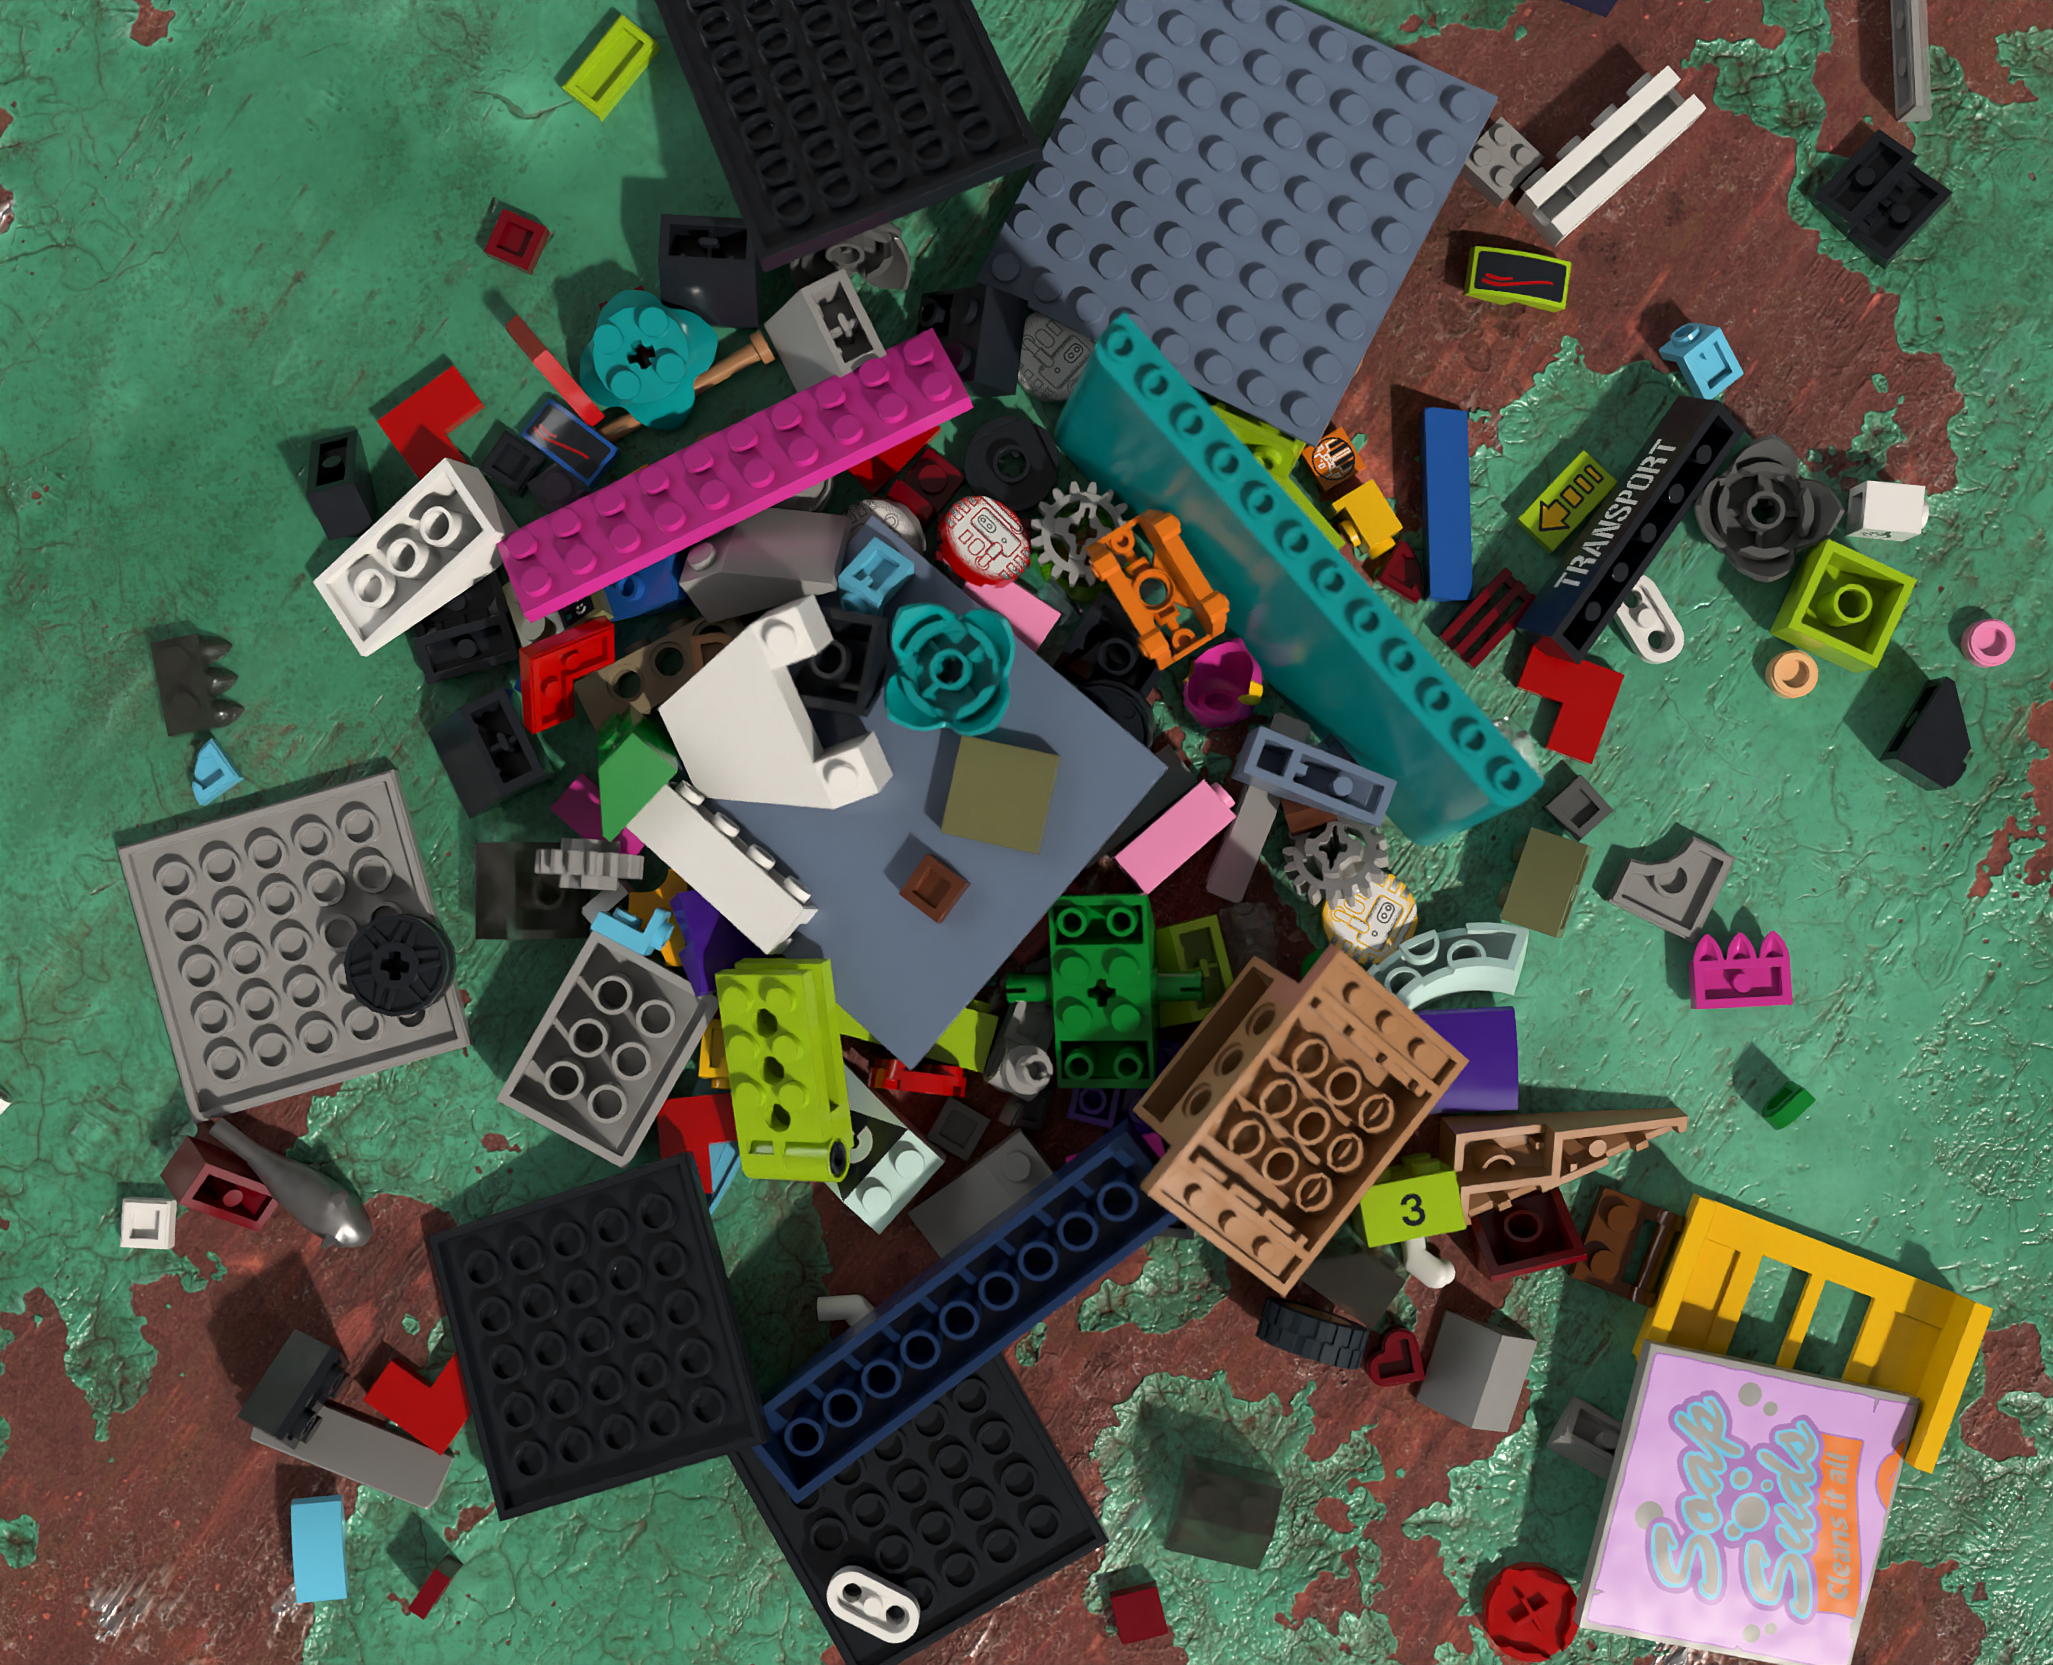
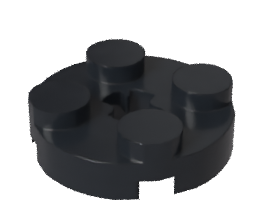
M1015 416L999 417L981 426L971 439L964 462L966 481L974 496H984L997 500L1015 514L1024 513L1038 507L1041 501L1044 502L1055 488L1060 462L1059 453L1051 435L1040 425ZM1011 453L1014 459L1022 457L1025 460L1026 467H1020V471L1023 472L1021 475L1012 478L1009 473L1002 474L999 471L998 464H1004L1001 457L1005 454Z

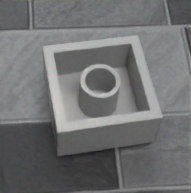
M1501 116L1475 143L1460 174L1498 209L1532 174L1545 157Z

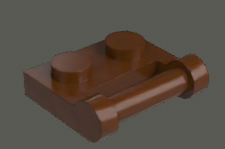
M1600 1185L1581 1235V1241L1587 1253V1260L1571 1263L1567 1274L1572 1278L1652 1308L1657 1296L1653 1289L1675 1230L1681 1231L1685 1217ZM1647 1218L1657 1222L1635 1283L1632 1284L1622 1279L1644 1220Z

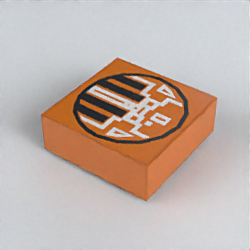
M1342 426L1321 438L1316 448L1308 446L1303 449L1300 455L1323 494L1366 468Z

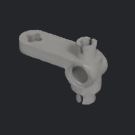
M1040 957L1028 964L1024 973H1049L1051 970V957ZM1015 1002L1010 1004L983 1072L984 1081L990 1083L996 1090L1011 1093L1021 1099L1031 1101L1048 1084L1053 1073V1067L1046 1052L1055 1033L1054 1007L1051 1006L1050 1002Z

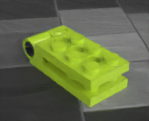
M744 958L735 963V969H724L715 974L743 1172L751 1179L839 1183L848 1172L850 1149L854 1146L830 958Z

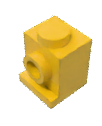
M1373 479L1333 502L1325 511L1330 520L1339 515L1342 522L1338 524V527L1345 541L1351 548L1358 546L1363 555L1368 553L1371 560L1394 547L1396 543L1392 537L1403 528Z

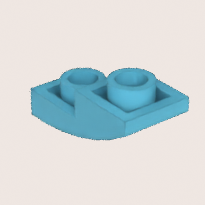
M342 1495L292 1499V1555L297 1603L347 1599L349 1590L345 1554L347 1531Z

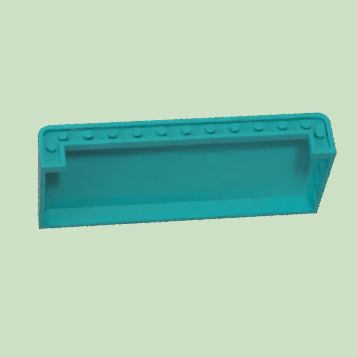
M1123 312L1106 327L1098 337L1055 424L1054 438L1057 446L1090 483L1096 482L1097 491L1101 496L1110 489L1114 491L1111 502L1114 507L1123 503L1127 504L1128 509L1121 517L1123 521H1130L1148 509L1163 511V513L1170 512L1177 517L1181 524L1179 536L1213 591L1218 590L1220 593H1223L1229 602L1230 610L1226 613L1227 620L1223 633L1229 639L1236 637L1243 639L1248 651L1260 665L1263 678L1303 722L1310 725L1312 733L1332 755L1397 781L1385 814L1409 841L1419 846L1434 845L1523 803L1546 782L1126 312ZM1138 523L1135 525L1133 532L1153 553L1154 547Z

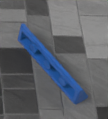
M1424 407L1419 413L1424 602L1473 601L1467 411Z

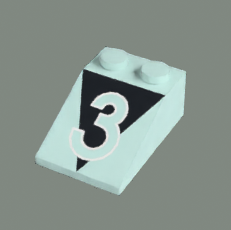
M844 1062L854 1146L850 1149V1164L845 1178L839 1183H825L852 1211L880 1235L945 1162L947 1154L927 1139L926 1135L874 1088L868 1087V1083Z

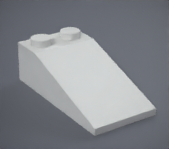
M445 457L317 577L313 583L361 656L367 657L495 571L503 563L496 544L509 536V533L519 528L478 468Z

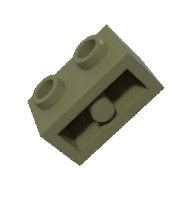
M1531 827L1528 836L1522 834L1516 844L1512 861L1518 863L1513 881L1505 880L1497 900V907L1503 909L1500 919L1555 938H1562L1593 847Z

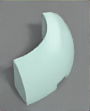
M1492 922L1466 923V928L1451 929L1436 933L1435 929L1399 944V950L1385 958L1379 965L1373 964L1367 973L1415 1014L1439 999L1462 992L1495 991L1514 995L1525 958L1529 929Z

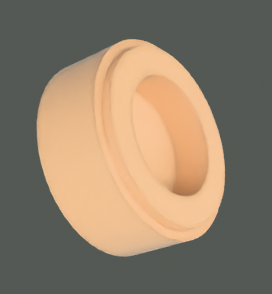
M1789 650L1777 654L1769 661L1765 671V679L1769 689L1775 695L1785 699L1798 698L1808 694L1815 687L1818 680V668L1813 658L1807 653L1799 650Z

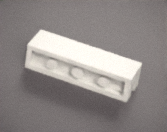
M1666 66L1655 77L1649 72L1644 74L1626 92L1631 99L1619 109L1614 104L1608 106L1591 123V126L1595 129L1594 132L1585 140L1576 135L1555 155L1560 161L1549 172L1540 167L1520 186L1525 193L1515 208L1552 249L1687 130L1706 109L1705 105L1695 94L1685 101L1674 89L1681 79L1669 66Z
M684 780L680 783L668 781L626 827L766 954H782L794 940L791 934L799 924H807L819 910L808 900L812 893L794 877L788 876L785 879L773 868V865L776 863L775 859L767 851L756 844H752L749 847L737 836L740 828L731 819L720 812L714 815L701 804L705 797L694 786Z

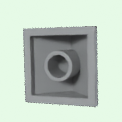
M1445 1308L1424 1370L1425 1380L1420 1382L1415 1400L1469 1428L1508 1432L1538 1341Z

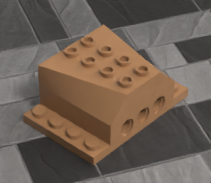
M1332 944L1329 945L1299 984L1254 955L1132 1110L1171 1145L1140 1187L1149 1196L1285 1297L1468 1064L1469 1060L1341 949Z

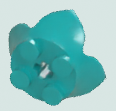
M631 289L621 291L602 308L593 338L583 351L580 359V385L584 392L597 404L608 408L623 407L636 421L650 428L677 430L692 412L695 402V379L706 372L715 360L718 335L697 314L687 310L668 308L656 296L647 291ZM641 346L648 350H655V357L649 358L652 365L646 369L633 361L634 355H637L636 350Z
M928 602L900 607L895 615L890 632L891 648L898 660V667L887 679L883 692L886 717L896 724L917 731L951 728L960 735L974 736L995 729L1005 714L1011 693L1009 673L1015 658L1016 646L1008 619L1002 614L987 608H972L964 614H956L942 605ZM950 661L957 664L962 662L964 666L961 670L962 677L957 682L951 679L947 683L945 677L950 672L946 665Z

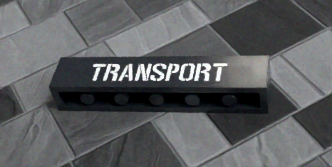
M1687 396L1677 397L1515 625V628L1545 655L1578 665L1581 663L1745 430L1719 400Z

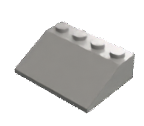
M593 930L496 1100L626 1170L719 1008L718 996L709 994L696 997L688 977L671 966H665V962L652 954L642 956Z

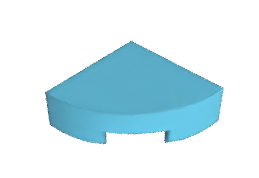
M211 738L198 752L192 789L198 803L206 806L243 780L244 776L217 739Z

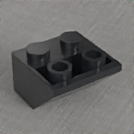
M661 214L658 267L662 304L671 309H682L697 314L711 327L759 330L763 268L743 219Z
M990 285L923 293L918 311L916 335L933 328L969 396L989 398L1016 395L1028 300Z
M502 687L458 708L428 732L469 819L557 778L537 733L532 734L524 726L522 702L517 692Z
M294 1329L237 1417L295 1450L300 1441L307 1444L319 1428L323 1418L317 1414L328 1397L335 1400L343 1391L351 1374L346 1372L350 1363L341 1351Z

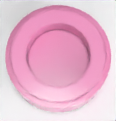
M1990 618L1974 622L1966 628L1961 638V650L1964 657L1977 667L1987 668L2000 665L2011 657L2015 649V636L2012 629L2005 622L1998 619Z

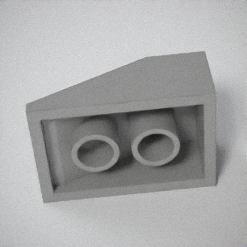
M767 508L691 545L679 584L709 623L790 603L810 594L817 596L836 591L852 521L845 515Z
M1017 1128L909 1210L907 1214L942 1258L1055 1173L1056 1170L1025 1129Z

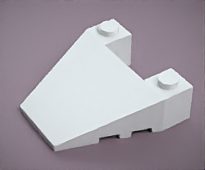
M814 594L765 613L748 626L658 708L694 788L705 798L835 809L879 793L893 776L874 731L823 749L788 672L787 665L817 654L834 640Z

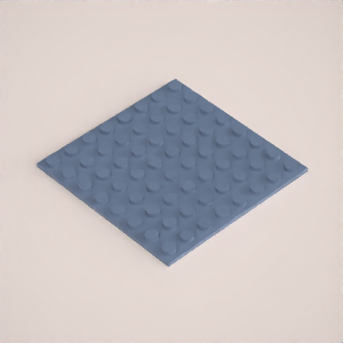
M1120 0L1042 150L1044 160L1035 164L975 281L979 285H990L1028 300L1027 308L1094 341H1097L1106 327L1123 312H1126L1193 389L1316 448L1496 105L1498 96L1287 0Z
M872 515L847 545L840 574L874 537H877L914 563V574L884 606V617L888 620L890 650L881 695L868 717L814 709L806 706L804 708L823 749L874 731L893 776L879 793L835 809L705 798L701 804L714 815L720 812L731 819L740 828L737 836L749 847L752 844H756L767 851L776 861L773 868L785 879L788 876H792L810 890L812 895L808 900L819 910L807 924H799L791 934L794 940L782 954L787 958H830L836 1003L905 1066L913 1070L1169 767L1013 634L1016 647L1015 658L1009 673L1011 692L1009 705L1002 720L995 729L970 737L1061 756L1040 854L940 833L962 735L951 728H938L930 731L912 730L896 724L886 717L883 692L887 679L898 667V660L891 648L890 632L898 609L906 605L928 602L942 605L956 614H964L972 608L982 607L876 516ZM838 584L836 591L815 596L818 605L821 607L844 610L839 601ZM950 661L946 665L950 672L945 677L947 683L951 679L957 682L962 677L961 670L964 667L962 662L957 664ZM677 753L678 772L669 781L680 783L684 780L693 786L680 755ZM926 854L934 855L970 882V885L943 923H936L899 895V892Z

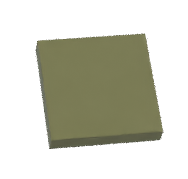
M962 735L940 833L1040 854L1061 756Z

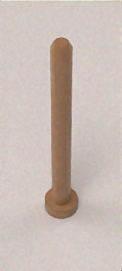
M760 330L749 335L752 341L750 344L712 364L706 372L695 379V396L761 359L765 365L776 360ZM627 412L595 431L612 444L644 426V424L636 421Z

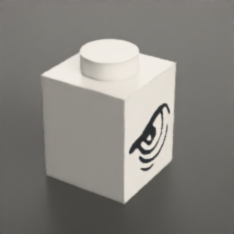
M1867 480L1851 488L1846 536L1904 541L1920 535L1921 529L1925 527L1929 516V504L1924 500L1925 486Z

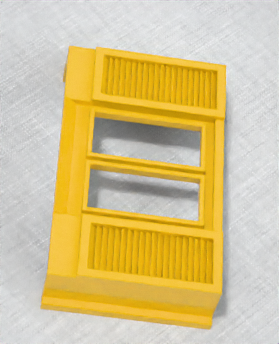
M1693 1192L1684 1216L1685 1221L1681 1231L1677 1230L1654 1291L1657 1296L1653 1307H1648L1631 1352L1636 1356L1635 1360L1639 1361L1644 1338L1726 1355L1763 1256L1809 1273L1775 1362L1776 1366L1793 1369L1826 1280L1871 1296L1872 1298L1841 1379L1911 1393L1920 1399L1904 1461L1916 1469L1932 1474L1988 1326L1993 1308Z

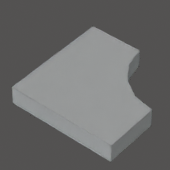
M1690 836L1677 852L1661 861L1646 863L1625 858L1604 901L1689 943H1695L1736 857L1696 837Z

